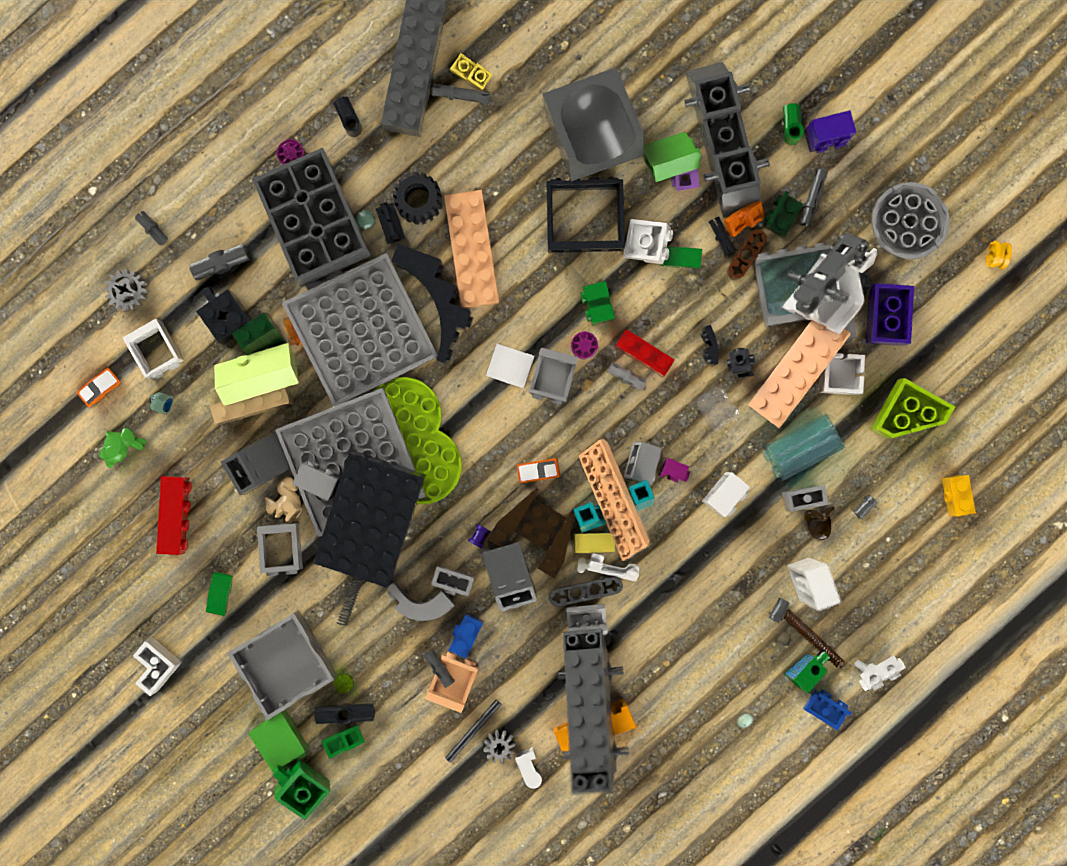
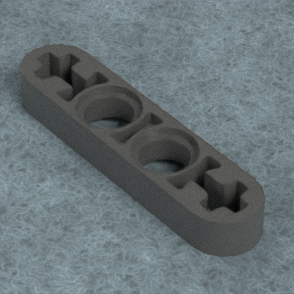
M611 576L553 589L549 594V600L554 606H564L620 593L623 584L618 577ZM612 580L619 583V586L616 587L617 590L606 588L608 592L604 593V587L601 582H605V585H610ZM593 584H598L601 588L597 595L590 593V586ZM574 588H579L582 591V595L578 599L571 596V591ZM564 590H568L570 601H566V597L561 598L560 602L552 599L556 592H559V595H564Z

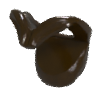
M834 506L826 508L823 514L816 510L804 512L808 532L815 540L822 541L830 536L832 529L831 516L835 511Z

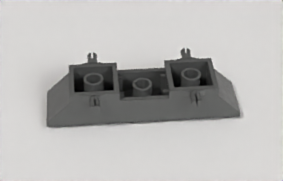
M720 62L686 71L692 98L684 99L686 108L690 106L695 107L711 173L704 174L705 182L714 181L722 216L726 218L746 205L760 201L759 185L761 182L759 168L770 166V162H768V158L757 161L753 155L752 147L749 146L740 112L739 96L742 93L750 92V85L748 83L737 86L732 71L729 72L724 63Z
M602 628L563 632L565 672H558V679H566L569 751H562V759H570L572 794L612 792L615 772H617L618 755H629V751H626L629 750L628 746H616L614 731H612L610 701L612 675H623L624 672L622 670L624 669L623 666L611 667Z

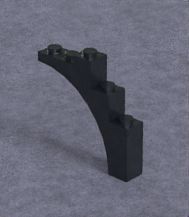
M397 244L391 260L392 264L418 279L428 290L435 302L441 326V341L437 361L445 364L452 357L453 350H451L453 342L457 343L460 335V332H457L458 329L466 331L467 327H471L474 317L471 316V311L451 304L452 301L456 302L459 291H456V285L437 278V276H441L444 269L441 259Z

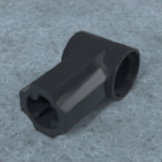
M342 96L336 99L333 105L346 133L351 137H358L362 133V125L349 97ZM351 123L357 124L355 128H348Z

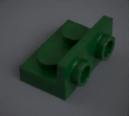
M785 191L782 195L778 194L773 203L776 205L773 212L769 210L764 219L766 221L764 228L782 238H785L803 206V203L790 197L788 191Z

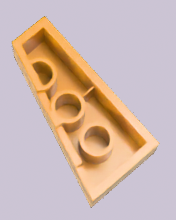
M623 698L611 703L612 731H614V736L635 729L636 725L625 699ZM568 722L554 727V733L562 751H569Z

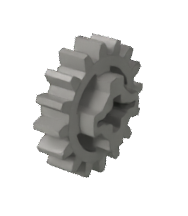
M124 269L123 273L117 270V276L111 274L112 280H106L109 287L104 288L105 291L109 292L105 296V298L111 299L109 304L116 305L115 308L119 310L123 308L124 311H128L129 307L132 310H136V304L142 306L140 301L141 299L146 300L147 298L143 295L148 293V290L144 289L147 283L142 281L143 277L137 275V272L133 270L130 272L127 269ZM121 287L129 289L132 293L124 292Z

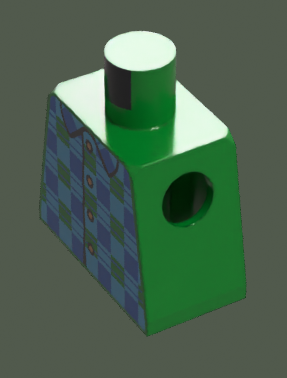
M823 650L815 657L806 654L785 675L798 689L808 694L827 673L828 670L823 665L830 657Z

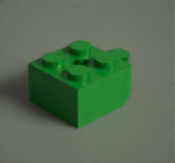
M299 760L291 769L286 770L277 765L273 770V776L278 779V785L274 788V798L303 820L310 816L331 791L330 780L302 760Z

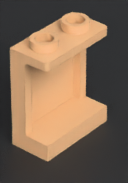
M443 652L441 661L442 663L445 662L446 668L455 679V682L445 688L435 674L425 699L462 713L479 666L476 665L477 662L466 658L462 660L458 658L459 655L453 652Z

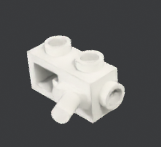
M894 655L878 665L872 662L867 666L859 659L854 664L863 672L860 675L862 680L859 683L864 691L871 688L875 691L884 686L883 682L885 680H895L901 676L899 672L906 668L900 658L896 659Z

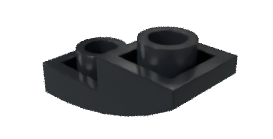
M710 324L701 330V338L705 344L710 346L703 350L705 353L703 358L708 365L711 364L713 367L718 364L719 351L716 336Z

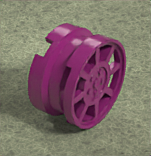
M293 139L281 142L277 148V157L283 165L306 155L302 145Z
M586 331L579 332L573 337L571 351L574 356L586 360L595 355L598 349V341L592 333Z

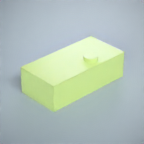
M289 343L214 365L215 390L224 406L299 383L297 363Z

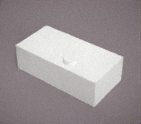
M806 558L787 565L800 602L816 610L841 603L826 563Z

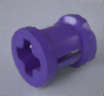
M476 524L472 537L468 538L467 541L483 549V543L491 531Z

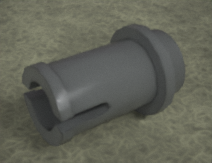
M870 495L865 496V500L853 510L854 514L860 519H863L873 507H877L876 504L878 502Z
M779 597L772 612H769L768 618L777 623L780 620L782 621V616L790 603Z

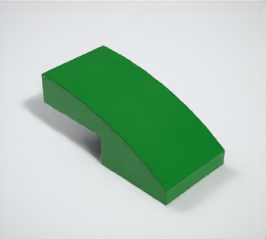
M667 247L669 249V257L667 260H664L661 266L700 269L702 249Z
M219 572L213 573L207 598V613L225 616L228 598L232 589L233 575Z
M357 724L321 740L329 759L365 743Z

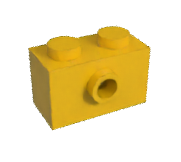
M969 475L942 478L948 515L957 517L975 514Z

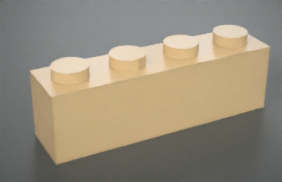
M288 386L226 406L222 402L209 406L214 423L222 425L294 404Z

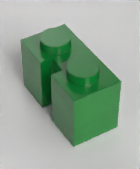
M606 281L583 286V292H580L582 303L587 305L588 310L585 311L587 322L591 321V325L594 326L614 321L615 316Z

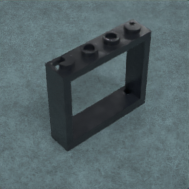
M590 177L588 180H581L580 178L571 181L570 178L569 180L556 178L546 181L548 253L624 251L623 179L608 177L607 180H600L599 177ZM616 190L618 240L553 242L552 191Z

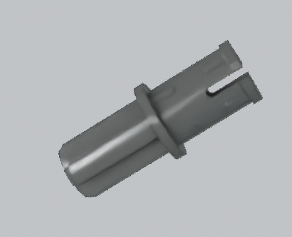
M145 211L140 212L142 216L138 213L135 216V220L145 229V233L150 234L159 245H164L168 241V237L159 229L158 223L153 222Z

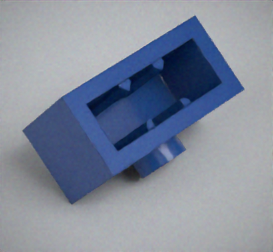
M466 613L461 625H456L452 633L455 638L449 651L466 659L484 620Z

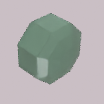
M366 210L358 212L356 221L359 228L364 230L373 228L375 223L373 214Z

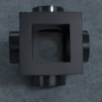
M737 348L733 352H729L730 359L727 360V366L729 371L732 370L735 380L754 376L753 366L756 365L754 354H750L748 348Z

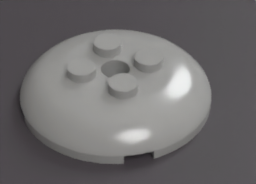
M915 182L895 185L883 193L874 206L871 220L874 236L881 247L891 255L902 259H918L935 251L945 240L950 222L945 202H942L937 192L924 184ZM906 218L911 220V227L904 221Z

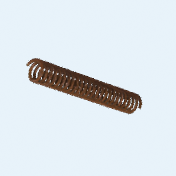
M786 610L789 613L784 616V619L791 623L790 625H793V628L795 627V630L802 634L808 642H811L817 651L823 650L830 657L829 661L836 668L839 666L842 668L845 660L840 658L833 649L831 650V647L824 643L818 635H815L791 610Z

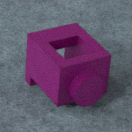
M665 458L659 476L665 477L666 474L668 475L667 479L678 483V480L687 482L690 471H688L689 466Z

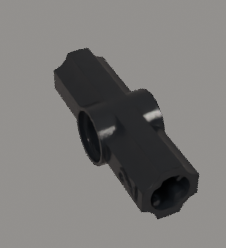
M344 703L342 705L316 706L314 718L316 724H347L349 722L374 721L375 707L374 703ZM341 710H347L349 717H342Z

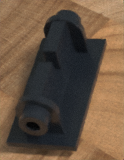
M385 202L380 204V207L376 208V212L387 244L406 239L394 203L387 204Z

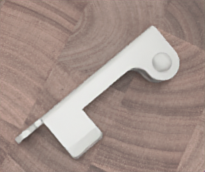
M592 553L588 564H586V560L582 557L578 560L577 571L579 573H583L587 569L635 582L639 576L638 565L629 564L626 568H620L604 564V555Z

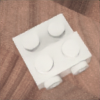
M630 219L623 257L643 260L648 263L663 264L664 260H667L669 257L667 244L668 241L672 240L673 230H670L671 227L667 223Z

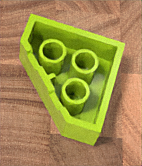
M906 378L898 379L870 430L889 439L947 423L955 406Z

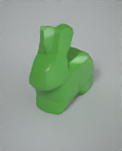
M124 428L122 433L108 430L105 433L106 439L99 457L105 461L108 468H112L115 463L121 462L127 457L128 447L132 446L137 450H142L146 440L137 438L135 433L129 428Z

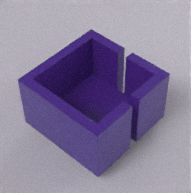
M851 110L813 119L804 132L809 151L822 153L828 150L827 147L834 146L837 149L846 146V143L855 135L856 129Z

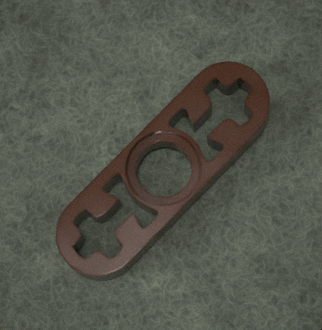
M757 229L749 234L727 270L728 276L731 279L739 280L745 275L765 244L766 234L762 230ZM760 235L761 242L758 241L754 247L749 246L754 241L752 236ZM743 250H749L752 253L750 260L743 259ZM740 262L743 263L739 269L741 274L734 275L732 267L736 268Z

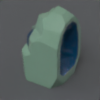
M163 392L150 395L149 405L151 410L167 415L174 403V397Z

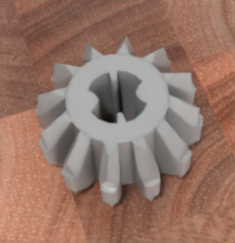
M495 730V736L489 733L488 737L490 740H484V744L487 746L483 750L484 752H489L487 759L494 757L493 763L500 759L501 764H504V757L510 761V754H515L516 752L512 748L516 746V742L511 741L512 735L505 737V730L502 732V735H499V730ZM498 743H501V746H503L502 750H498Z

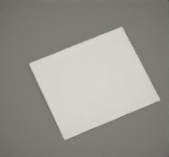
M496 344L486 376L524 388L534 356Z

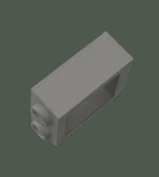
M299 523L257 527L260 573H266L267 576L278 575V572L286 571V575L297 574V570L303 569ZM291 532L294 565L268 567L265 534Z

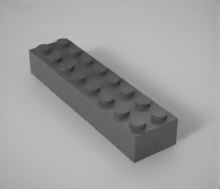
M406 0L381 120L383 130L421 137L449 0Z

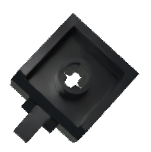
M207 287L202 290L207 301L196 312L216 341L225 345L234 338L232 333L251 321L252 318L232 291L227 289L221 294L219 292L215 294L211 288ZM225 314H228V315L226 316L227 320H226V321L223 320V319H224V315H225Z

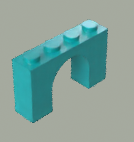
M647 480L629 487V493L637 512L654 505L655 497ZM590 502L574 509L582 533L607 524L599 505H593Z

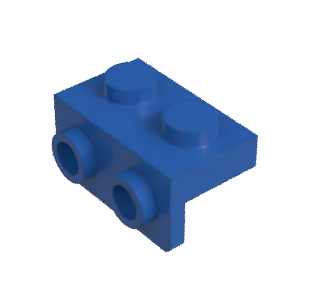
M814 689L803 709L838 731L847 714L849 716L852 714L848 710L849 705L841 700L835 702L831 699L832 695L823 689L821 692Z

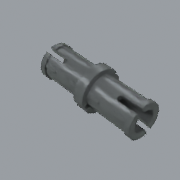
M434 649L423 656L432 668V673L437 675L445 688L455 682V679L446 668L447 665L445 662L442 663Z

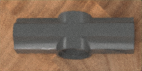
M239 244L225 251L218 250L212 252L207 258L190 264L189 269L194 279L198 281L213 274L225 273L231 267L248 261L250 258L244 244Z

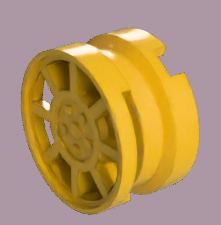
M999 241L991 242L988 250H990L989 254L986 255V266L989 268L999 267L1002 270L1006 269L1012 255L1011 244L1007 242L1001 244Z

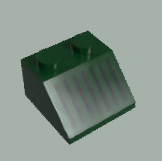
M265 312L232 333L246 355L287 343L271 317Z

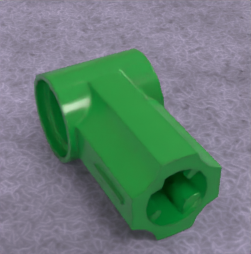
M790 103L783 106V140L788 145H795L802 137L804 129L801 124L800 104ZM789 131L796 132L797 137L791 136Z

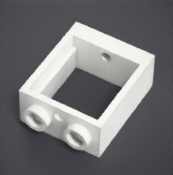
M154 319L123 337L145 378L156 380L164 375L163 372L168 369L174 370L180 366L179 363L184 361L161 320ZM160 332L174 358L151 370L137 344Z

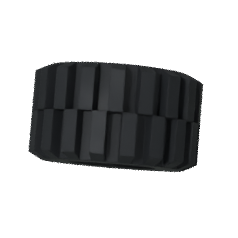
M413 172V176L406 174L405 179H399L400 184H396V191H393V201L397 211L403 219L405 218L410 223L412 221L414 224L419 225V222H422V224H426L427 220L431 222L434 220L433 217L435 215L438 216L439 209H442L443 197L438 183L430 175L427 177L426 173L418 175V172ZM421 189L428 192L429 200L424 206L413 208L408 205L407 199L412 191Z

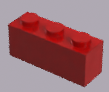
M627 329L614 347L662 378L675 361V359Z

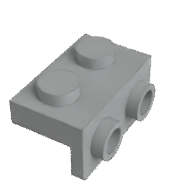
M605 604L566 608L569 631L602 628L603 635L608 634Z

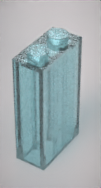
M822 414L762 446L764 449L762 453L766 461L771 462L773 466L771 470L774 476L780 480H786L844 449L845 446L828 414Z

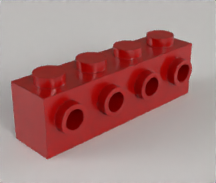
M161 476L156 554L182 555L188 549L186 531L189 530L190 526L189 520H187V515L191 508V502L188 501L189 493L192 490L190 477Z

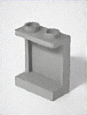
M541 348L529 390L532 398L543 400L544 397L551 399L550 403L561 405L562 402L566 403L578 357Z

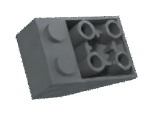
M276 433L221 461L239 495H246L291 469Z
M520 542L482 553L500 612L537 602L536 589Z

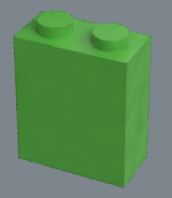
M686 132L643 146L644 162L655 182L700 168V151L698 148H695L693 139L689 138Z
M286 709L259 724L248 733L272 773L277 765L286 769L290 766L289 762L295 759L297 762L306 756L305 752L309 748Z

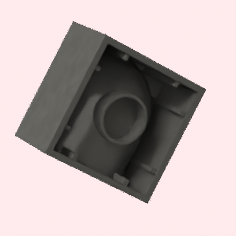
M617 68L543 93L546 119L571 181L643 156L644 132Z

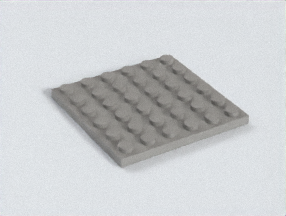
M387 253L282 302L334 407L438 356Z
M384 388L275 429L294 478H296L301 464L309 460L320 464L319 467L324 470L329 468L336 471L337 475L341 477L348 453L352 450L416 471ZM423 487L421 489L419 499L426 496ZM299 488L316 534L320 537L323 535L336 491L333 498L327 501Z

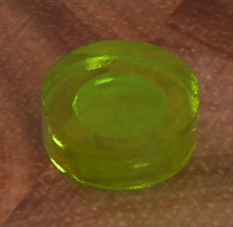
M347 673L338 675L334 680L335 690L342 694L348 693L354 686L352 676Z

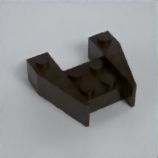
M535 488L497 522L488 540L500 547H504L514 532L547 551L538 565V569L555 578L565 561L574 509H571L567 517L534 499L539 490Z

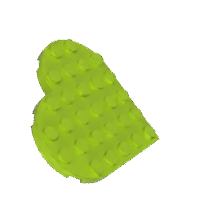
M409 377L394 378L379 385L374 391L381 388L385 389L416 471L426 474L423 483L426 496L418 499L417 504L434 503L445 498L454 490L459 482L462 472V459L453 440L439 431L442 421V410L437 396L426 384Z

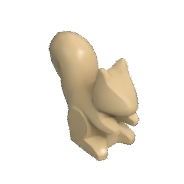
M286 476L277 483V491L281 497L277 501L270 497H265L266 511L269 515L275 514V518L278 517L279 519L285 515V521L292 524L302 513L303 508L301 507L300 497L296 493L298 487L292 485L294 478Z

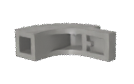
M396 581L388 587L390 597L394 601L398 600L400 602L394 608L405 617L413 620L428 621L439 618L456 605L452 598L444 592V589L433 599L419 602L411 599Z

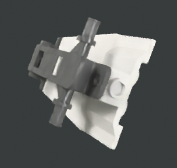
M843 233L835 247L830 246L831 252L828 255L822 254L807 275H799L793 271L788 273L787 278L795 281L800 286L782 306V309L793 314L798 313L805 319L813 320L826 326V329L840 334L863 306L864 296L858 272L863 273L874 264L877 249L873 248L870 252H867L869 243L865 239L850 233Z

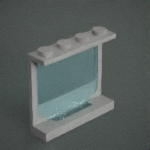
M819 243L815 244L814 248L807 249V246L795 248L796 251L788 252V249H783L773 255H770L769 252L758 254L753 263L765 328L807 321L798 313L793 314L782 309V306L800 286L795 281L787 278L788 273L793 271L799 275H807L822 254L828 255L830 253L829 247H833V245Z

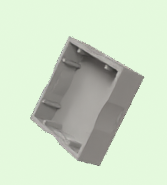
M299 610L227 653L240 676L250 687L253 698L266 720L287 709L304 696L330 683L338 676Z

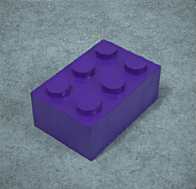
M878 283L872 285L868 295L866 344L895 346L911 344L914 286Z

